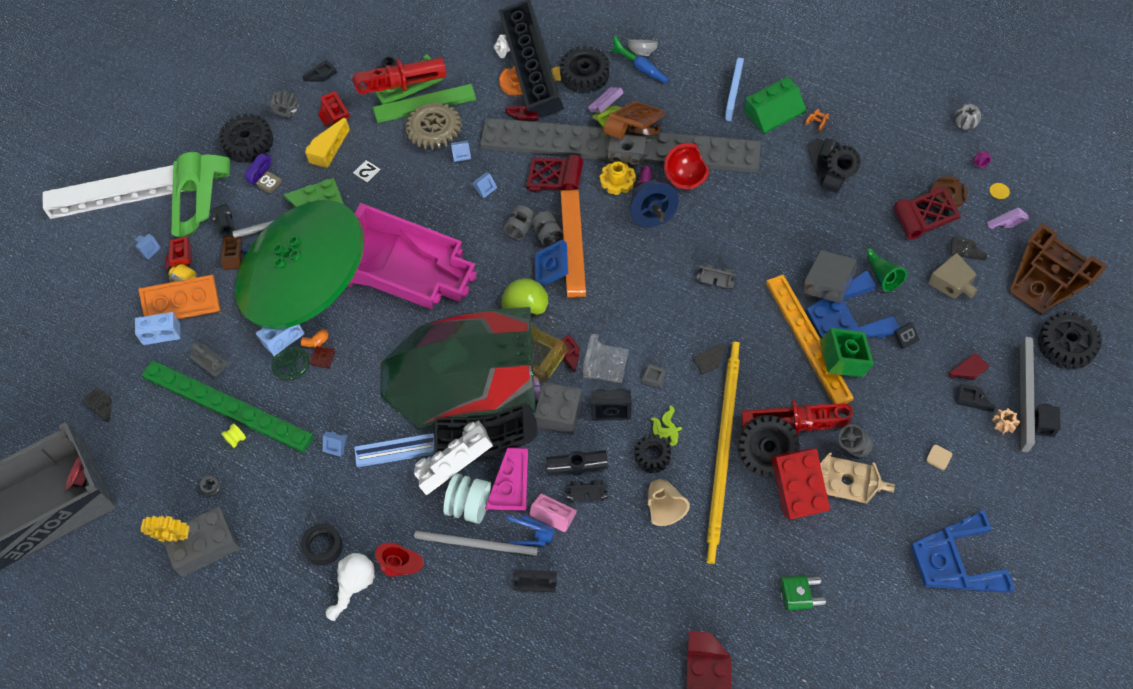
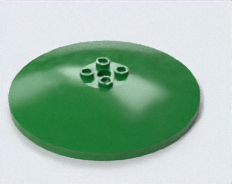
M319 200L297 206L273 221L252 243L239 267L235 283V297L242 314L259 327L284 329L306 322L330 306L348 286L362 258L364 231L358 217L342 203L331 200Z

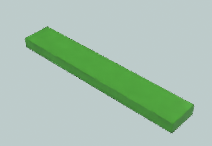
M472 84L375 106L373 109L378 124L410 116L411 112H415V108L420 109V105L426 106V103L432 105L433 102H436L438 105L441 102L443 106L445 104L453 106L474 101L476 97Z

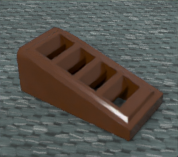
M234 236L223 237L221 263L224 270L239 269L242 262V236L234 238Z

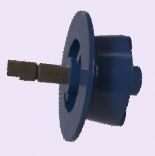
M656 179L640 184L632 190L630 213L633 220L638 225L648 228L666 223L677 211L679 205L678 194L671 185L660 183Z

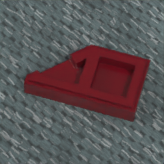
M974 353L953 369L948 376L951 378L965 377L966 379L975 380L988 370L990 366L978 354Z

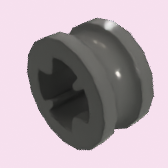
M207 476L200 482V489L206 496H215L220 491V483L213 476ZM209 483H212V489L208 490Z

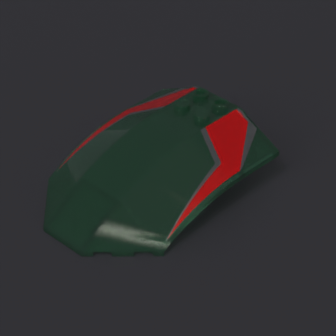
M531 308L475 311L445 317L419 326L381 362V398L392 405L397 412L411 421L419 430L420 428L434 425L435 417L469 418L494 415L523 403L527 404L532 412H536Z

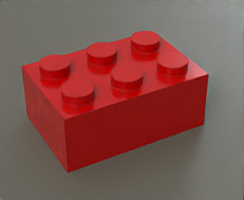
M806 448L771 456L785 518L791 520L830 511L816 448Z

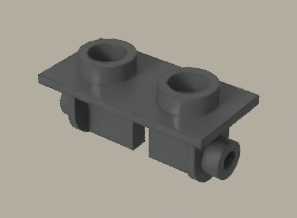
M699 265L702 273L698 272L697 280H700L701 283L713 285L715 278L718 279L716 286L727 289L733 288L735 281H732V278L736 279V274H733L732 270L723 268L721 271L715 269L713 265Z
M193 343L190 347L192 354L189 357L215 378L229 365L228 362L203 343Z

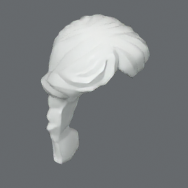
M352 553L338 562V604L329 606L326 609V617L331 621H335L339 614L347 608L353 593H357L373 583L375 578L374 565L367 556L360 553Z

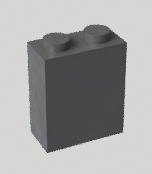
M821 250L805 279L804 293L841 304L856 274L857 259Z

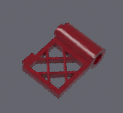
M570 155L567 159L532 158L526 187L530 192L579 189L584 160L577 155ZM536 164L545 165V167H543L539 171L535 168ZM556 164L561 165V168L556 171L552 169ZM547 170H550L552 174L548 177L544 178L541 175ZM538 176L542 179L539 183H532ZM555 177L558 179V184L549 183Z
M938 186L929 190L930 193L910 201L901 199L895 203L893 210L909 240L917 239L929 230L961 218L945 187L941 188ZM943 194L945 197L944 203L934 201L936 196ZM924 202L929 205L926 210L919 209L916 204ZM931 205L941 207L939 214L929 212ZM944 209L951 210L954 213V215L946 217L943 216L942 213ZM926 216L936 218L935 222L927 225L925 222Z

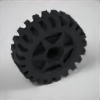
M578 46L576 50L572 48L570 53L567 51L565 56L562 57V61H560L561 80L569 90L573 88V92H577V90H579V93H583L585 90L586 93H590V90L595 92L597 88L600 90L602 85L605 86L609 79L610 67L608 57L604 55L603 51L600 52L598 48L595 50L592 46L587 49V46H583V49H580V46Z
M243 114V117L237 115V119L231 118L229 119L231 123L226 122L225 127L222 126V132L219 134L220 143L226 155L233 161L240 162L242 160L243 163H247V160L254 162L253 158H256L261 153L266 154V152L271 150L270 147L273 145L271 129L267 121L263 117L260 118L259 115L249 114V117L247 114Z
M1065 311L1064 314L1062 312L1054 314L1048 318L1039 332L1038 346H1041L1040 351L1041 353L1045 352L1044 357L1046 359L1051 358L1050 363L1058 362L1057 367L1062 368L1065 365V369L1069 370L1072 366L1073 369L1083 368L1092 362L1102 346L1101 332L1096 331L1098 329L1097 325L1091 326L1093 322L1091 319L1086 321L1084 320L1086 316L1081 315L1078 317L1076 312H1073L1072 315H1070V311Z
M772 415L758 416L751 419L749 423L743 426L744 428L740 431L737 441V449L742 462L751 471L762 476H775L771 456L800 449L799 437L795 429L784 419ZM771 440L773 442L772 449L765 451L764 443Z

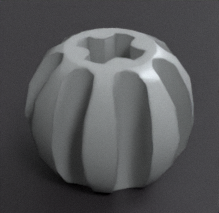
M973 104L959 106L954 114L955 124L957 127L962 128V130L975 128L981 120L980 110Z

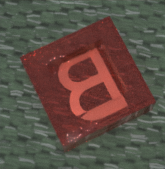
M316 346L310 361L311 365L330 369L335 350Z

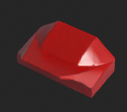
M336 91L320 97L321 109L318 116L325 127L332 123L335 124L343 118H350L349 112Z
M188 236L170 240L169 253L165 257V270L179 264H192V249Z

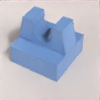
M468 140L451 143L454 162L471 159Z
M487 172L472 184L474 189L483 198L497 188L491 174Z
M147 234L145 237L139 235L135 239L136 243H138L136 248L148 260L161 248L150 234Z
M326 431L323 435V452L341 457L347 443V435L343 434L341 436L336 434V432Z

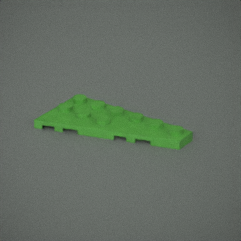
M334 178L283 194L285 200L288 203L290 202L294 208L319 200H331L344 204Z

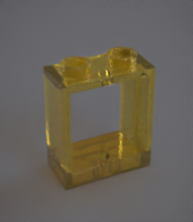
M529 325V331L518 332L517 338L507 347L505 354L510 363L516 366H531V373L548 381L568 350L565 342ZM531 338L552 348L539 367L519 357Z

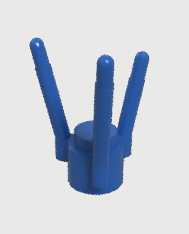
M521 515V518L524 520L512 516L507 517L510 521L535 529V538H538V541H509L508 544L539 545L545 547L546 543L551 544L555 530L554 527H550V525L543 524L525 515Z

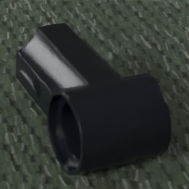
M227 203L210 209L220 235L226 237L233 235L232 231H235V227Z

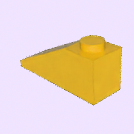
M346 118L341 119L315 137L310 145L306 147L305 154L309 163L324 168L329 167L350 130Z

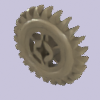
M433 102L432 105L426 103V106L420 105V109L415 108V112L410 113V117L407 118L405 124L408 138L412 139L413 144L417 141V145L420 147L423 143L425 149L430 144L432 150L434 149V144H437L440 149L441 143L447 147L446 140L453 143L452 136L457 139V133L460 134V128H462L461 117L455 111V108L449 107L448 104L443 106L441 102L438 105L436 102Z

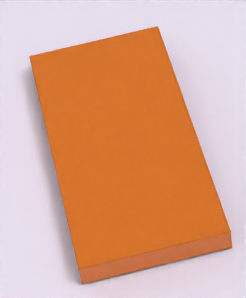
M214 275L138 289L144 317L173 312L177 319H183L221 311Z

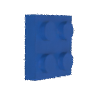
M560 240L535 253V281L542 286L568 274L567 242L564 240Z

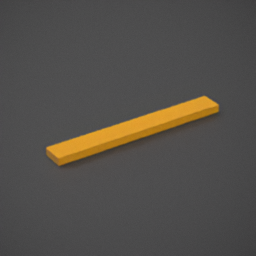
M784 274L766 280L768 289L833 404L852 402L854 397L842 376L827 372L820 345L821 339Z

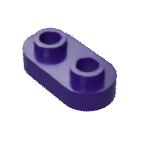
M261 153L245 171V179L248 183L255 185L267 172L272 161L269 155Z

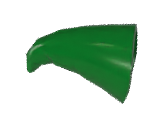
M871 248L867 249L868 260L882 289L885 292L897 289L908 276L907 270L879 257Z

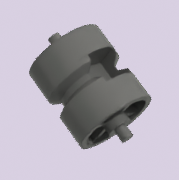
M516 205L503 227L504 231L512 238L524 239L529 227H531V221L535 217L534 212L526 206Z
M541 212L532 219L531 225L543 246H550L561 240L563 232L551 212Z
M850 424L840 431L838 436L839 443L851 455L862 458L870 454L873 449V439L861 427Z

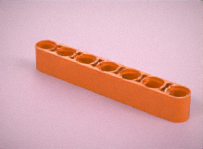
M579 189L561 190L564 241L567 242L568 274L566 275L567 298L586 297Z

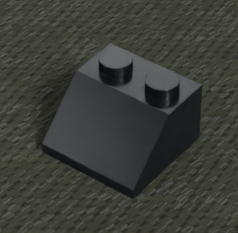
M619 388L609 391L605 389L591 391L592 421L631 420V390Z

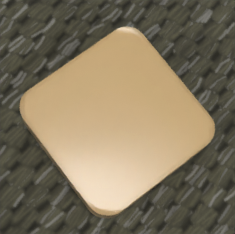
M934 445L926 461L941 470H945L952 457V453L938 445Z

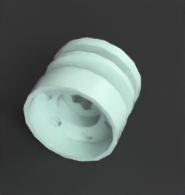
M454 474L445 494L444 515H454L455 518H460L464 512L466 521L480 524L487 510L485 507L491 493V482L475 479L471 485V478L469 476L463 478L462 474Z

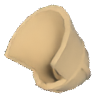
M658 479L650 483L648 505L650 507L652 524L667 526L681 520L690 509L689 501L668 481Z

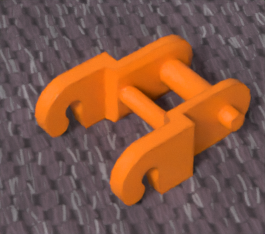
M820 109L814 111V114H810L805 125H808L815 119L821 122L818 131L821 132L825 127L826 120H829V114L824 115L819 112Z

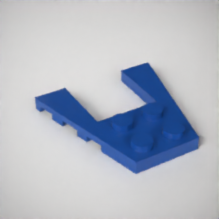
M868 271L852 280L841 304L821 299L807 308L806 313L820 339L823 338L830 328L865 332L866 337L876 336L877 338L894 335V330L900 328L894 316L858 328L844 299L875 289L876 285Z
M984 510L963 519L957 524L948 526L938 533L925 537L910 546L924 587L1012 593L1015 590L1007 569L967 577L954 539L990 532L992 529Z

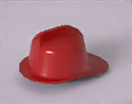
M383 543L375 551V557L380 563L382 572L388 576L396 577L414 574L420 571L424 565L421 555L396 543Z

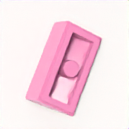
M540 494L531 506L530 516L560 531L566 532L577 510Z

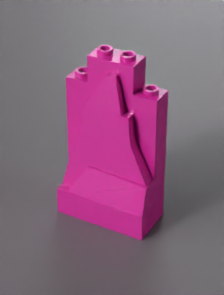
M360 203L355 215L363 227L364 250L357 271L348 286L352 287L353 283L372 286L431 310L435 304H439L441 296L457 302H461L463 297H467L470 289L468 286L470 282H474L477 272H475L474 263L461 259L464 252L462 241Z

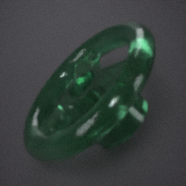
M286 347L274 356L272 370L282 380L298 379L309 368V355L300 347ZM302 356L304 364L301 370L297 371V360ZM278 366H286L291 370L292 375L281 373Z

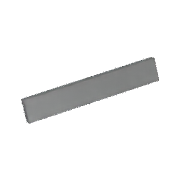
M1025 337L1020 345V429L1022 452H1029L1035 444L1033 339L1031 337Z

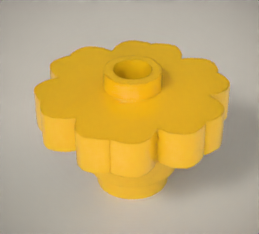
M609 163L602 169V174L600 175L601 187L614 195H619L621 192L628 193L629 190L633 189V183L636 181L634 169L628 168L627 163Z

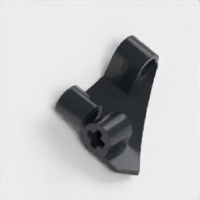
M817 138L807 145L821 188L838 194L846 178L835 176L830 172L828 157L840 144L833 139L826 138L821 140ZM841 155L837 159V165L841 169L849 168L852 163L848 155Z

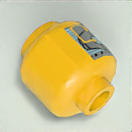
M179 264L176 267L173 266L168 273L170 276L169 283L197 278L196 272L184 264Z

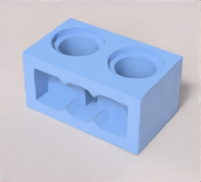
M173 312L135 318V335L143 345L181 339L180 322Z
M300 325L284 329L262 328L255 334L262 345L275 356L305 333Z

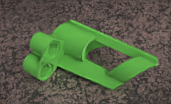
M188 152L180 155L177 161L173 162L171 230L173 236L177 238L190 236L197 230L200 222L209 218L213 178L218 180L219 178L230 176V158ZM181 190L196 191L195 215L186 222H180Z

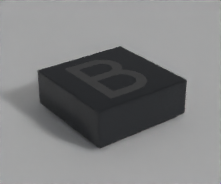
M907 323L894 330L896 339L902 349L920 340L913 323Z

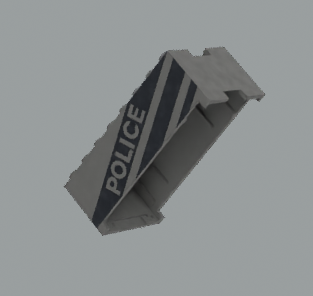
M67 422L59 425V431L0 461V570L116 508L88 444ZM79 457L82 462L81 465L84 467L83 472L86 479L82 486L73 484L69 490H65L69 473Z

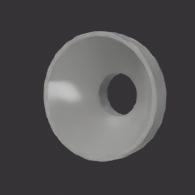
M628 40L627 42L628 48L637 56H650L658 45V41Z

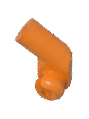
M321 329L312 338L302 337L301 346L319 348L326 342L329 334L326 330Z

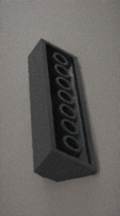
M524 0L500 9V17L527 110L547 115L563 110L562 99L530 0Z

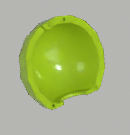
M525 278L516 280L506 287L501 297L502 311L504 314L521 318L528 313L542 314L548 305V294L544 287L535 280Z

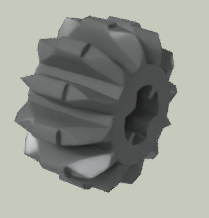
M279 90L272 95L269 106L271 111L276 112V115H281L282 118L284 116L290 118L297 114L300 102L298 97L293 96V93H288L287 90L285 92Z

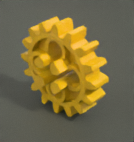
M152 516V518L146 517V519H143L141 532H144V535H150L151 538H158V541L161 542L165 540L178 542V540L184 541V539L188 538L190 526L170 516H166V518L164 516Z

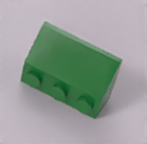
M786 77L747 97L744 112L761 132L765 134L804 114L806 108L798 86L789 77Z

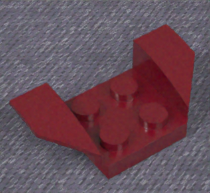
M689 631L686 689H731L732 660L722 645L709 632Z

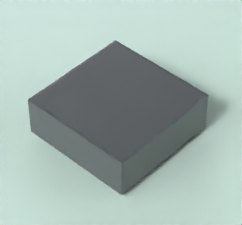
M648 364L641 383L660 389L667 370Z

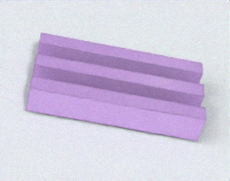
M610 87L588 106L590 112L602 113L624 93L622 88L617 89L615 87L613 89V87Z

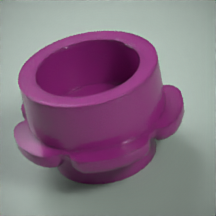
M986 151L978 152L974 157V165L980 168L988 166L991 162L990 154Z

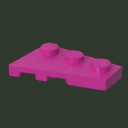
M507 447L485 509L526 510L528 448Z

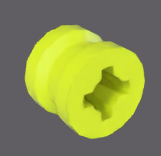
M234 423L228 431L221 433L223 438L233 448L237 446L239 441L246 439V436Z

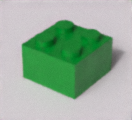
M830 328L820 340L827 372L830 374L863 377L874 365L865 332Z

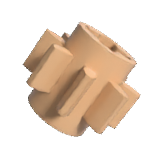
M1009 408L1004 411L999 409L992 419L993 422H996L994 429H998L1002 434L1007 431L1013 433L1020 423L1019 420H1016L1017 413H1014Z

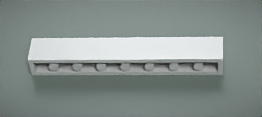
M173 165L43 192V209L49 218L53 219L173 194Z

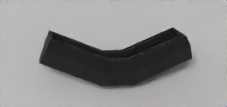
M525 403L492 416L480 418L435 417L434 454L444 451L453 440L460 439L463 436L462 432L465 431L464 427L479 420L486 429L493 446L477 458L498 455L506 452L507 447L517 448L531 443L537 436V420L530 407Z

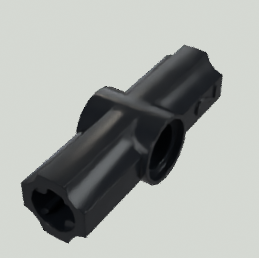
M606 450L586 453L572 451L568 455L546 457L548 476L566 473L581 475L585 471L608 469ZM574 461L582 462L580 465L572 464Z

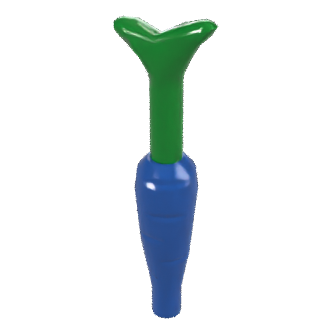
M617 35L614 36V48L611 50V54L622 53L633 61L634 66L638 70L660 80L664 84L668 83L669 78L664 76L649 60L643 56H636L623 47Z

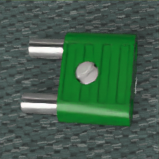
M806 575L780 577L781 598L784 602L785 610L812 609L813 606L825 605L824 597L812 598L809 586L821 584V578H807Z

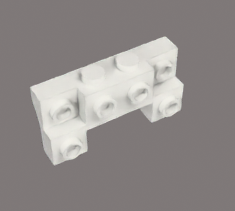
M479 420L464 427L465 431L462 432L463 436L460 439L453 440L444 451L437 452L432 458H422L415 464L414 474L419 479V487L426 495L493 446L486 429Z

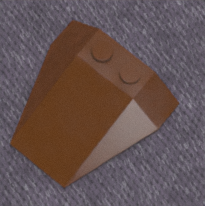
M1043 223L1029 238L1009 292L1041 315L1093 284L1108 267L1092 255L1087 259L1057 239L1058 233Z

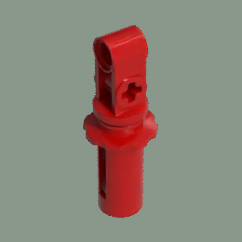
M442 57L403 65L397 59L396 66H385V68H377L354 74L352 82L359 94L379 92L386 89L394 90L395 87H400L403 92H406L407 85L446 78V68Z
M792 400L791 407L742 410V429L751 419L765 415L784 419L795 429L797 436L801 430L812 432V430L844 428L851 424L853 409L846 403L813 406L805 404V406H797L796 401ZM839 414H845L847 417H840Z

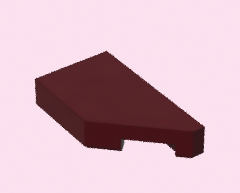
M526 105L505 107L506 114L516 120L538 121L537 112L528 111Z
M569 334L554 343V348L574 373L577 369L580 347Z

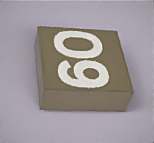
M268 171L256 182L259 188L270 194L282 183L281 178Z

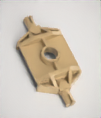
M829 453L820 463L827 495L868 504L874 495L881 490L894 492L895 484L881 480L874 462L872 465L831 457L832 453ZM849 477L853 483L846 485L842 482V478Z

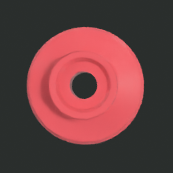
M79 457L69 473L65 490H69L73 484L82 486L86 479L83 472L84 467L81 465L82 462Z

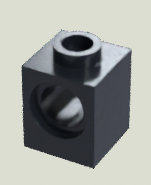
M1050 404L1038 405L1034 411L1035 435L1055 437L1061 429L1060 407Z

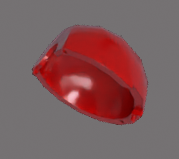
M683 143L676 145L665 158L664 171L666 177L671 184L678 188H696L705 182L709 174V169L703 161L696 144Z

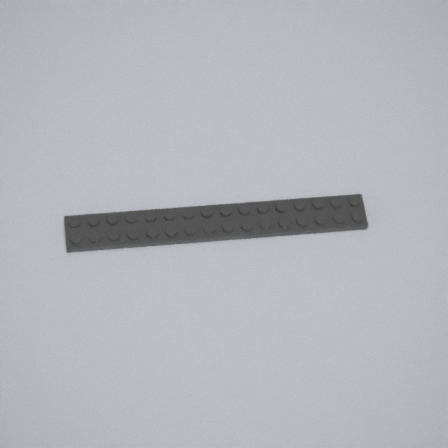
M486 118L480 146L481 149L566 157L577 155L581 158L608 160L610 136L604 134V128ZM627 131L625 135L646 137L644 163L664 165L666 156L676 145L692 143L697 145L708 169L758 173L761 141L661 132L657 135L634 134Z

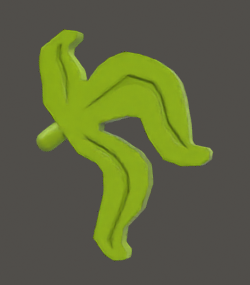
M669 406L670 410L662 417V422L667 428H662L657 418H651V422H653V434L655 437L656 434L660 435V439L662 437L666 439L670 437V446H674L678 443V431H681L682 427L676 428L671 422L675 410L674 407Z

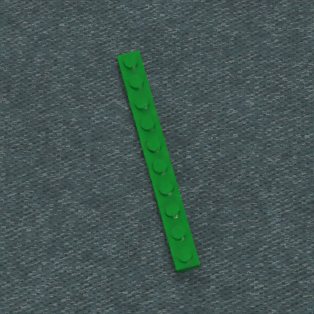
M152 360L141 375L147 381L303 454L314 439L313 434L156 361Z

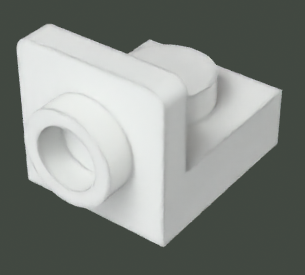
M500 35L494 45V49L500 58H505L507 52L510 51L506 35Z

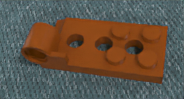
M633 101L610 113V117L604 126V134L623 139L628 125L644 130L662 119L665 115V110Z

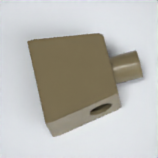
M957 253L934 271L928 282L931 286L953 299L957 298L961 293H964L971 299L978 292V289L972 285L976 273Z

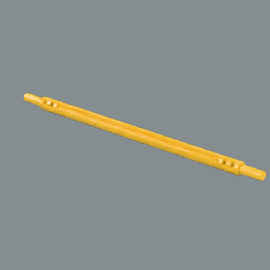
M732 342L731 356L728 359L707 536V543L709 544L707 553L708 564H715L716 549L720 542L740 363L738 359L739 342Z

